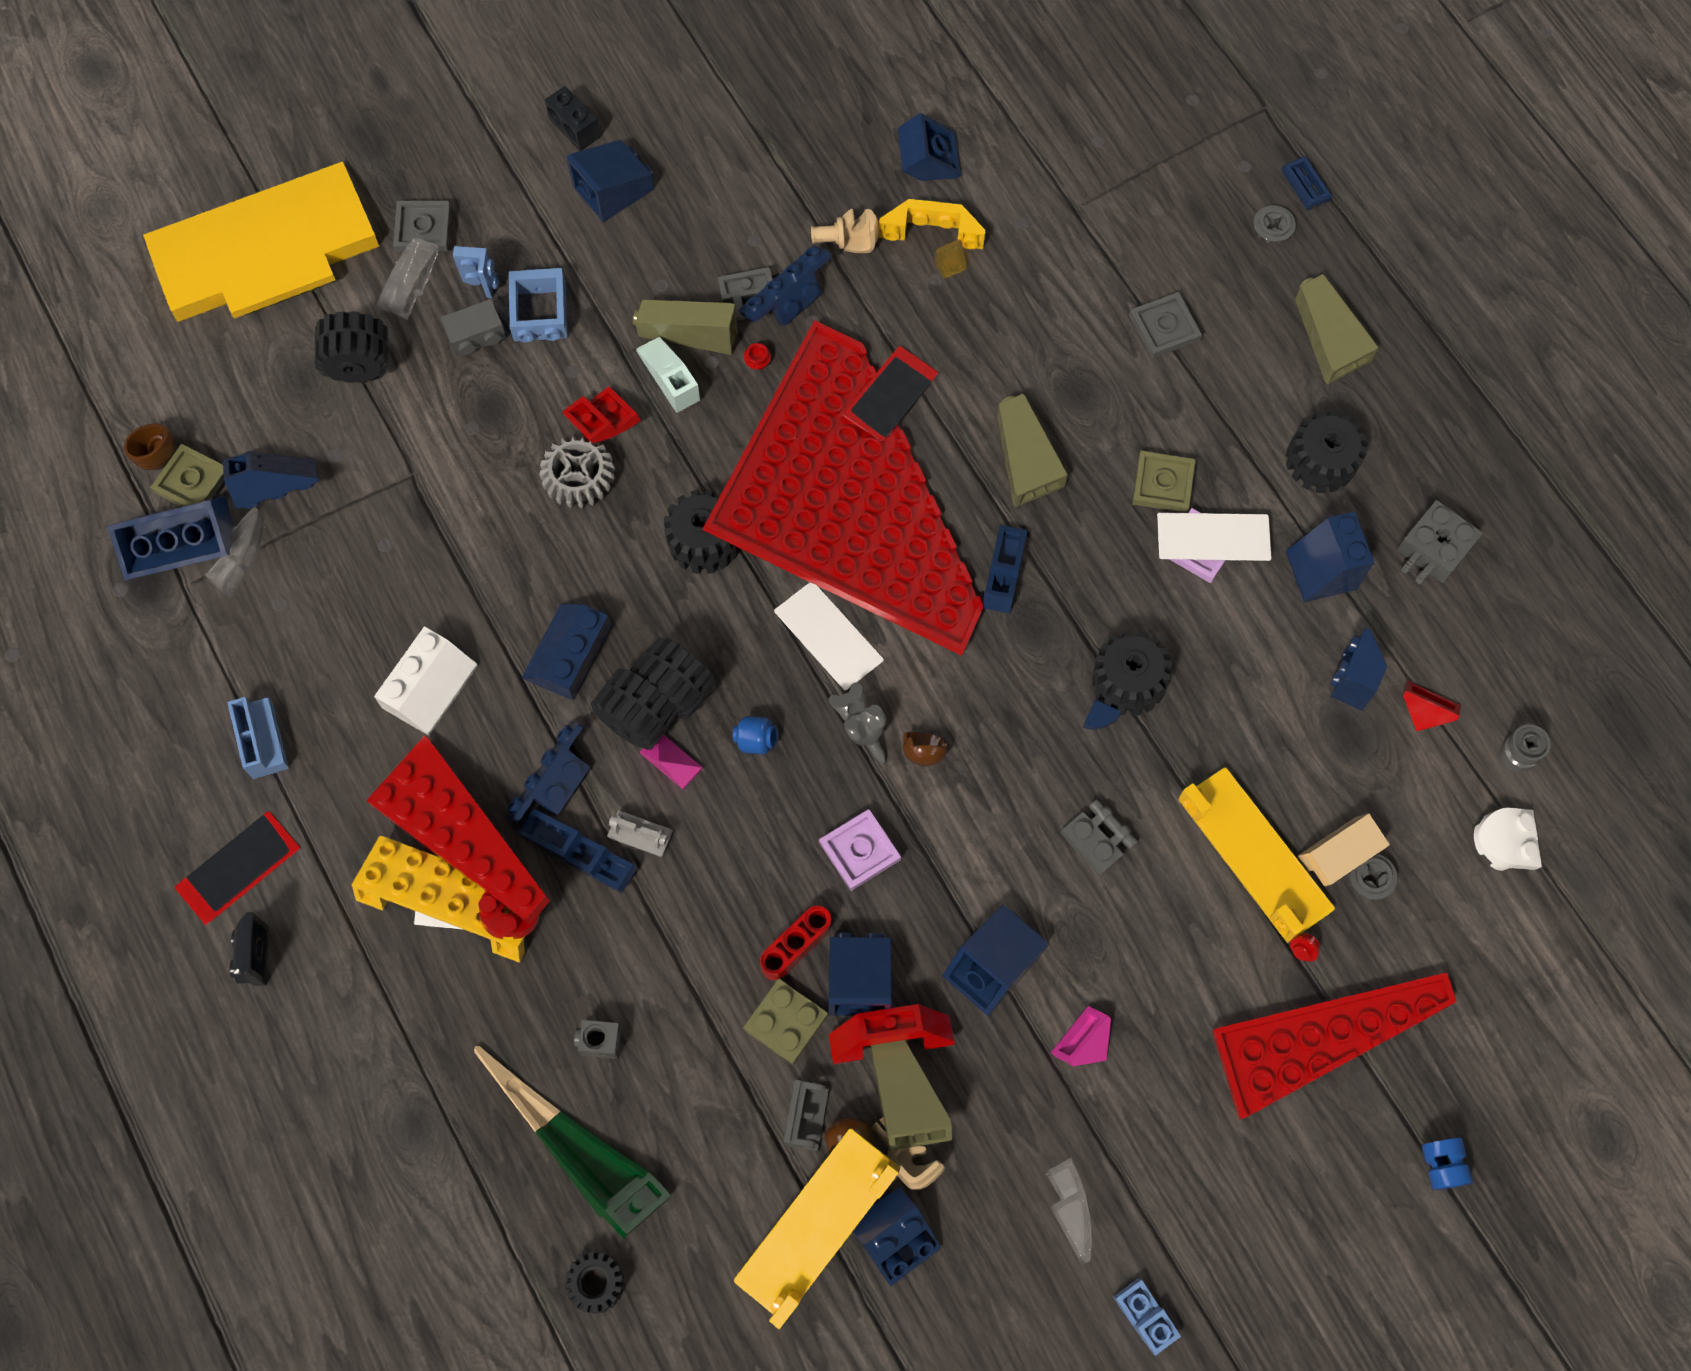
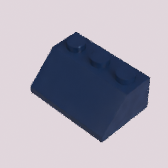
M561 604L523 673L522 679L574 701L612 629L609 616L583 604Z

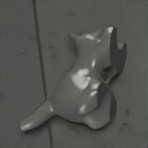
M852 683L849 693H845L842 696L831 695L828 701L845 721V731L850 739L858 745H867L878 762L884 764L886 758L878 739L884 732L886 715L880 706L873 705L870 707L862 686L859 683Z

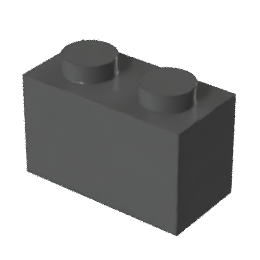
M491 299L440 317L455 357L471 354L479 348L496 345L501 340L506 339L502 323Z

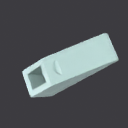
M660 337L636 349V352L676 413L700 401L697 382L685 364Z

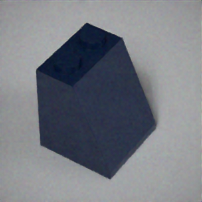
M622 140L566 156L573 188L603 223L654 190L652 180L654 174L647 164L643 165L639 161L635 150L631 146L627 147Z
M1355 512L1327 518L1286 551L1304 603L1357 590L1374 564Z
M1003 904L961 946L944 972L943 977L989 1016L1038 961L1049 943L1038 932L1023 922L1016 913Z
M837 933L836 937H830L829 1016H855L858 1013L891 1009V938H884V934L869 933L866 934V937H854L852 933Z

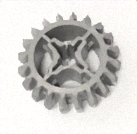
M572 435L569 442L562 438L560 446L552 443L551 448L553 452L545 451V460H542L540 463L542 470L539 473L541 480H543L542 486L545 490H548L547 492L551 499L556 497L557 503L560 505L566 501L567 506L571 508L574 503H578V506L582 509L583 502L588 501L593 506V498L597 497L602 500L604 497L602 491L610 492L611 487L609 483L614 482L615 478L612 473L615 471V466L612 463L611 454L607 453L604 445L599 446L598 442L588 443V439L585 436L580 441H577L576 437ZM564 464L565 469L561 472V476L556 479L559 467ZM598 464V473L592 480L590 474L594 471L593 468Z

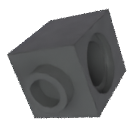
M582 1020L581 1028H576L574 1047H578V1052L581 1056L618 1059L622 1028L619 1023ZM601 1032L605 1034L604 1042L601 1045L591 1046L589 1044L590 1037L594 1033Z

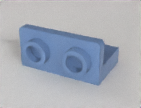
M454 246L453 258L462 281L475 286L482 284L486 297L492 298L493 290L498 288L499 276L494 271V260L490 259L487 248Z

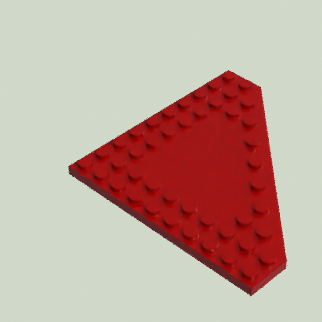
M814 320L707 519L703 531L962 655L984 607L981 598L975 594L971 585L973 581L964 562H961L957 555V546L949 529H945L940 518V509L934 496L928 492L925 485L926 479L918 462L914 461L910 453L911 447L904 431L900 430L897 424L884 441H880L843 415L845 409L876 374L874 366H870L866 357L867 351L863 343Z

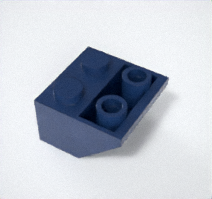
M1367 628L1363 630L1360 636H1353L1340 659L1342 663L1330 682V685L1334 687L1330 697L1363 711L1377 692L1387 669V664L1371 630Z
M900 1187L871 1207L852 1231L890 1287L941 1248L916 1205Z

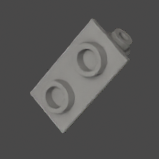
M618 810L617 814L612 815L609 821L611 828L607 838L662 857L673 830Z

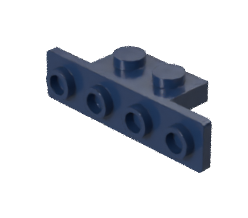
M816 245L807 249L802 256L787 266L774 280L767 283L759 293L750 298L739 309L740 314L757 322L772 309L778 323L784 326L822 294L814 272L832 257L830 252Z
M571 723L570 725H565L559 731L556 737L558 742L553 749L550 748L544 753L540 760L542 765L536 773L533 772L524 783L525 790L521 796L515 797L507 808L509 813L505 818L509 822H519L533 800L554 815L560 813L590 768L589 765L568 751L583 728L581 724Z

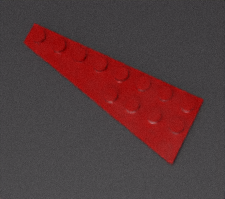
M426 736L417 743L366 800L373 808L528 924H531L550 902L549 898Z
M1447 972L1213 1029V1037L1238 1119L1247 1118L1456 1003L1457 1000Z

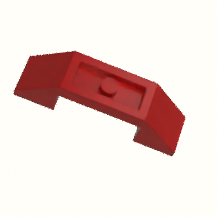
M920 1004L858 1013L828 1034L833 1064L863 1060L864 1046L921 1037L924 1050L955 1045L949 1015Z

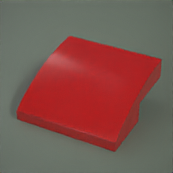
M609 386L590 401L582 396L562 411L563 415L591 443L601 442L617 436L641 421L638 414Z

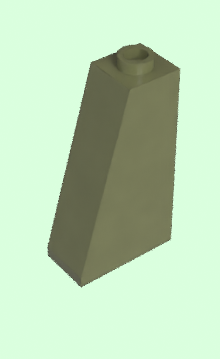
M1324 274L1314 279L1310 277L1303 281L1299 286L1300 289L1295 301L1324 381L1328 385L1372 362L1379 347Z
M642 300L640 309H636L633 315V325L636 326L638 337L653 340L660 337L664 342L732 355L738 334L735 304Z
M1024 393L1016 397L1009 396L1003 399L998 406L997 420L1012 502L1015 507H1018L1064 488L1068 475Z
M906 1041L871 1045V1055L890 1151L951 1141V1120Z

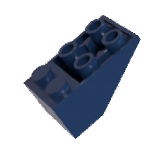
M249 451L223 460L224 481L237 509L243 507L250 509L258 506L263 500L269 498L273 500L280 499L290 491L296 489L307 490L319 482L315 459Z

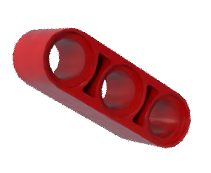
M812 906L763 952L760 964L762 973L766 978L774 981L778 980V978H783L828 935L831 930L829 911L823 906ZM819 916L825 919L826 924L821 928H814L810 925V920ZM793 937H799L803 939L804 945L799 949H792L788 946V942ZM771 958H778L783 964L778 970H770L766 967L767 961Z

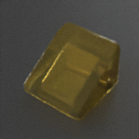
M960 240L936 250L935 265L943 278H948L966 270V260Z

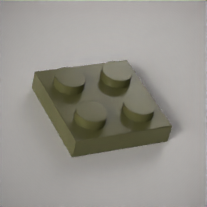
M181 444L150 489L153 493L181 507L210 500L224 482L223 464Z
M1140 450L1132 505L1188 513L1195 459Z
M778 978L747 1021L743 1030L794 1065L827 1018L828 1013Z

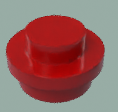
M754 343L744 352V362L753 370L764 369L771 361L770 351L763 344Z
M1301 933L1290 941V948L1298 959L1312 962L1319 956L1320 943L1311 934Z

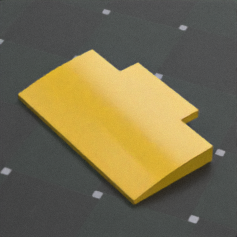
M343 161L143 235L167 303L177 322L225 304L228 305L235 319L336 281L330 268L331 264L379 247Z

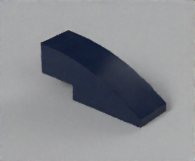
M1000 525L983 600L984 609L1010 614L1028 530Z

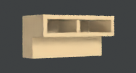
M1368 813L1353 818L1297 857L1307 872L1314 870L1322 884L1328 886L1390 844Z

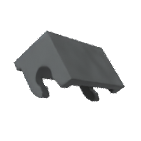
M795 1080L784 1136V1146L818 1152L829 1089L825 1088L826 1086Z

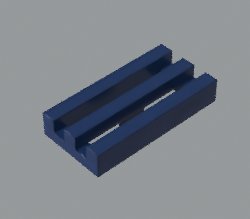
M1306 156L1283 165L1282 173L1307 211L1311 210L1314 205L1318 207L1323 201L1327 203L1331 200V193ZM1300 165L1307 174V176H1305L1299 168ZM1311 182L1313 183V185L1315 186V188H1316L1317 191L1319 192L1320 196L1317 195V193L1315 192V190H1314L1313 187L1311 186Z

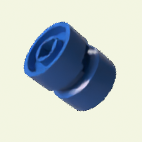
M1462 1138L1441 1140L1421 1145L1425 1162L1432 1166V1169L1428 1172L1432 1190L1453 1188L1473 1183L1470 1167L1468 1164L1463 1163L1466 1152ZM1449 1157L1451 1164L1443 1165V1158Z

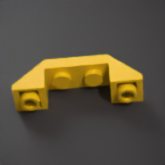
M908 199L879 220V238H885L890 241H905L907 223H914L919 226L932 225L945 229L959 228L958 247L970 250L983 249L985 229L961 204Z

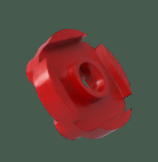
M486 891L478 903L483 928L490 935L499 939H503V937L522 938L531 933L539 922V915L531 924H528L516 914L510 912L502 913L505 906Z

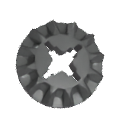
M1276 205L1261 208L1253 220V230L1258 233V239L1264 238L1268 244L1272 241L1280 244L1284 240H1289L1296 228L1295 218L1292 213ZM1280 222L1278 229L1275 227L1272 229H1268L1270 223L1275 224Z
M1379 854L1374 855L1348 873L1350 875V886L1354 887L1357 895L1368 898L1369 901L1382 900L1389 896L1395 890L1398 880L1394 865L1386 857ZM1368 869L1372 874H1383L1376 881L1377 886L1372 881H1363L1369 874Z

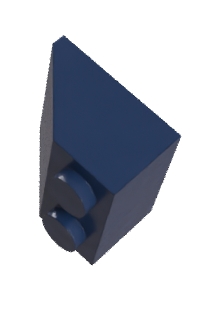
M919 113L898 127L903 172L920 181L954 179L961 176L956 133L922 113Z

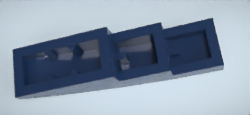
M533 809L518 832L521 837L621 894L637 870L634 864L611 853L606 847L584 837L579 831Z

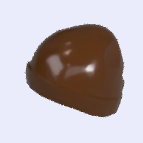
M158 423L146 424L130 433L125 441L124 451L126 456L140 468L157 471L163 469L174 455V436L172 431L164 425Z

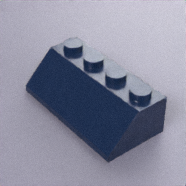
M222 496L108 525L107 528L125 581L230 555L233 520L226 498Z

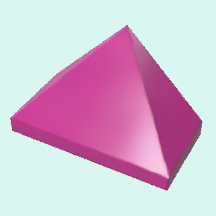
M665 735L661 736L652 750L642 749L640 751L642 756L683 790L703 769L702 766Z
M1088 1006L1052 1050V1055L1071 1066L1106 1061L1111 1019L1108 1015Z

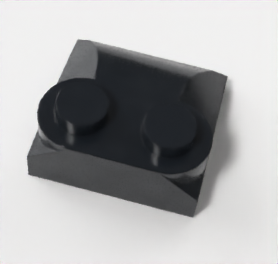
M246 912L238 922L235 930L232 931L233 960L230 961L229 971L231 978H235L237 984L250 983L253 986H266L269 926L253 912Z

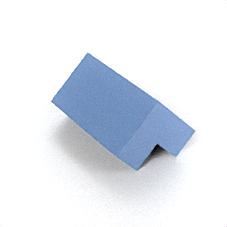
M246 697L227 702L242 767L252 779L289 769L274 705L271 700L264 698L250 703Z

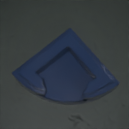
M1095 700L1083 728L1097 730L1112 725L1118 720L1122 711H1118L1116 708Z

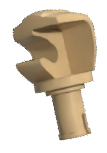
M850 209L842 217H837V222H834V225L811 226L812 244L836 241L839 249L852 253H870L874 250L879 235L878 219L871 209H866L858 219L854 218V211Z
M882 1117L879 1120L885 1126L884 1118ZM876 1122L871 1129L875 1131L889 1148L886 1131ZM924 1146L892 1151L889 1149L886 1155L901 1167L897 1176L910 1190L926 1188L945 1169L944 1165L938 1160L923 1166H915L913 1164L915 1157L927 1153V1149Z

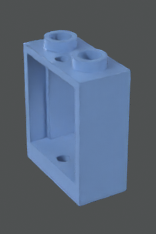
M562 268L509 271L510 330L514 341L526 343L533 340L547 339L555 341L560 338H568L566 281ZM556 292L557 319L519 321L518 294Z

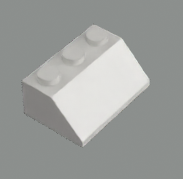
M423 627L374 697L382 709L429 736L478 665L449 640Z

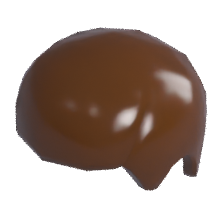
M919 732L904 733V755L915 765L924 767L936 765L945 758L947 743L944 742L943 737Z
M851 1117L842 1118L833 1123L825 1134L829 1151H833V1146H836L851 1128L874 1146L872 1131L868 1123Z

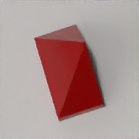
M1407 680L1403 697L1416 731L1458 720L1461 710L1460 704Z

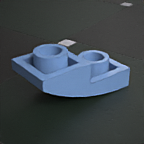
M1137 1278L1113 1296L1129 1322L1155 1356L1181 1337L1164 1309L1158 1306L1141 1279Z

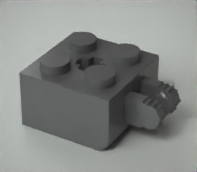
M1436 500L1397 549L1398 552L1409 559L1401 571L1407 574L1416 564L1423 570L1417 575L1415 582L1421 585L1430 574L1443 584L1474 547L1483 533Z

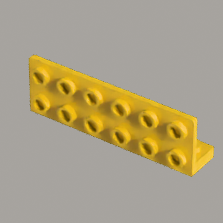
M1227 768L1221 769L1198 786L1192 783L1183 790L1178 799L1287 943L1334 911L1335 907Z
M384 836L378 837L352 883L356 901L382 911L388 901L488 938L491 940L493 953L519 963L521 962L525 954V936L519 939H513V937L499 939L490 935L483 928L478 906L479 900L485 892L482 888L440 857ZM506 906L504 907V911L502 912L504 914L508 912L515 914Z
M852 1128L846 1132L734 1279V1282L773 1314L769 1322L778 1329L782 1327L795 1310L803 1295L874 1202L882 1196L899 1174L900 1166Z

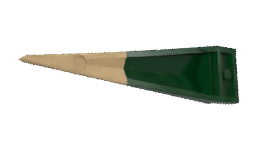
M475 1046V1054L600 1218L604 1217L623 1239L669 1200L670 1193L650 1172L581 1127L518 1079L480 1046Z

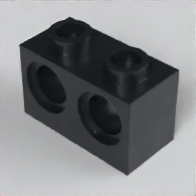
M566 86L545 99L549 120L579 151H582L601 138L597 118Z

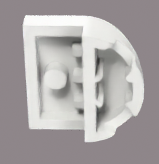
M1502 808L1483 816L1484 818L1481 823L1475 826L1474 842L1476 849L1480 855L1485 854L1492 862L1490 865L1492 868L1503 871L1509 868L1536 870L1542 867L1533 810Z

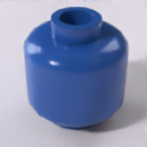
M745 716L733 729V741L737 743L739 750L745 754L765 755L777 744V727L767 717Z

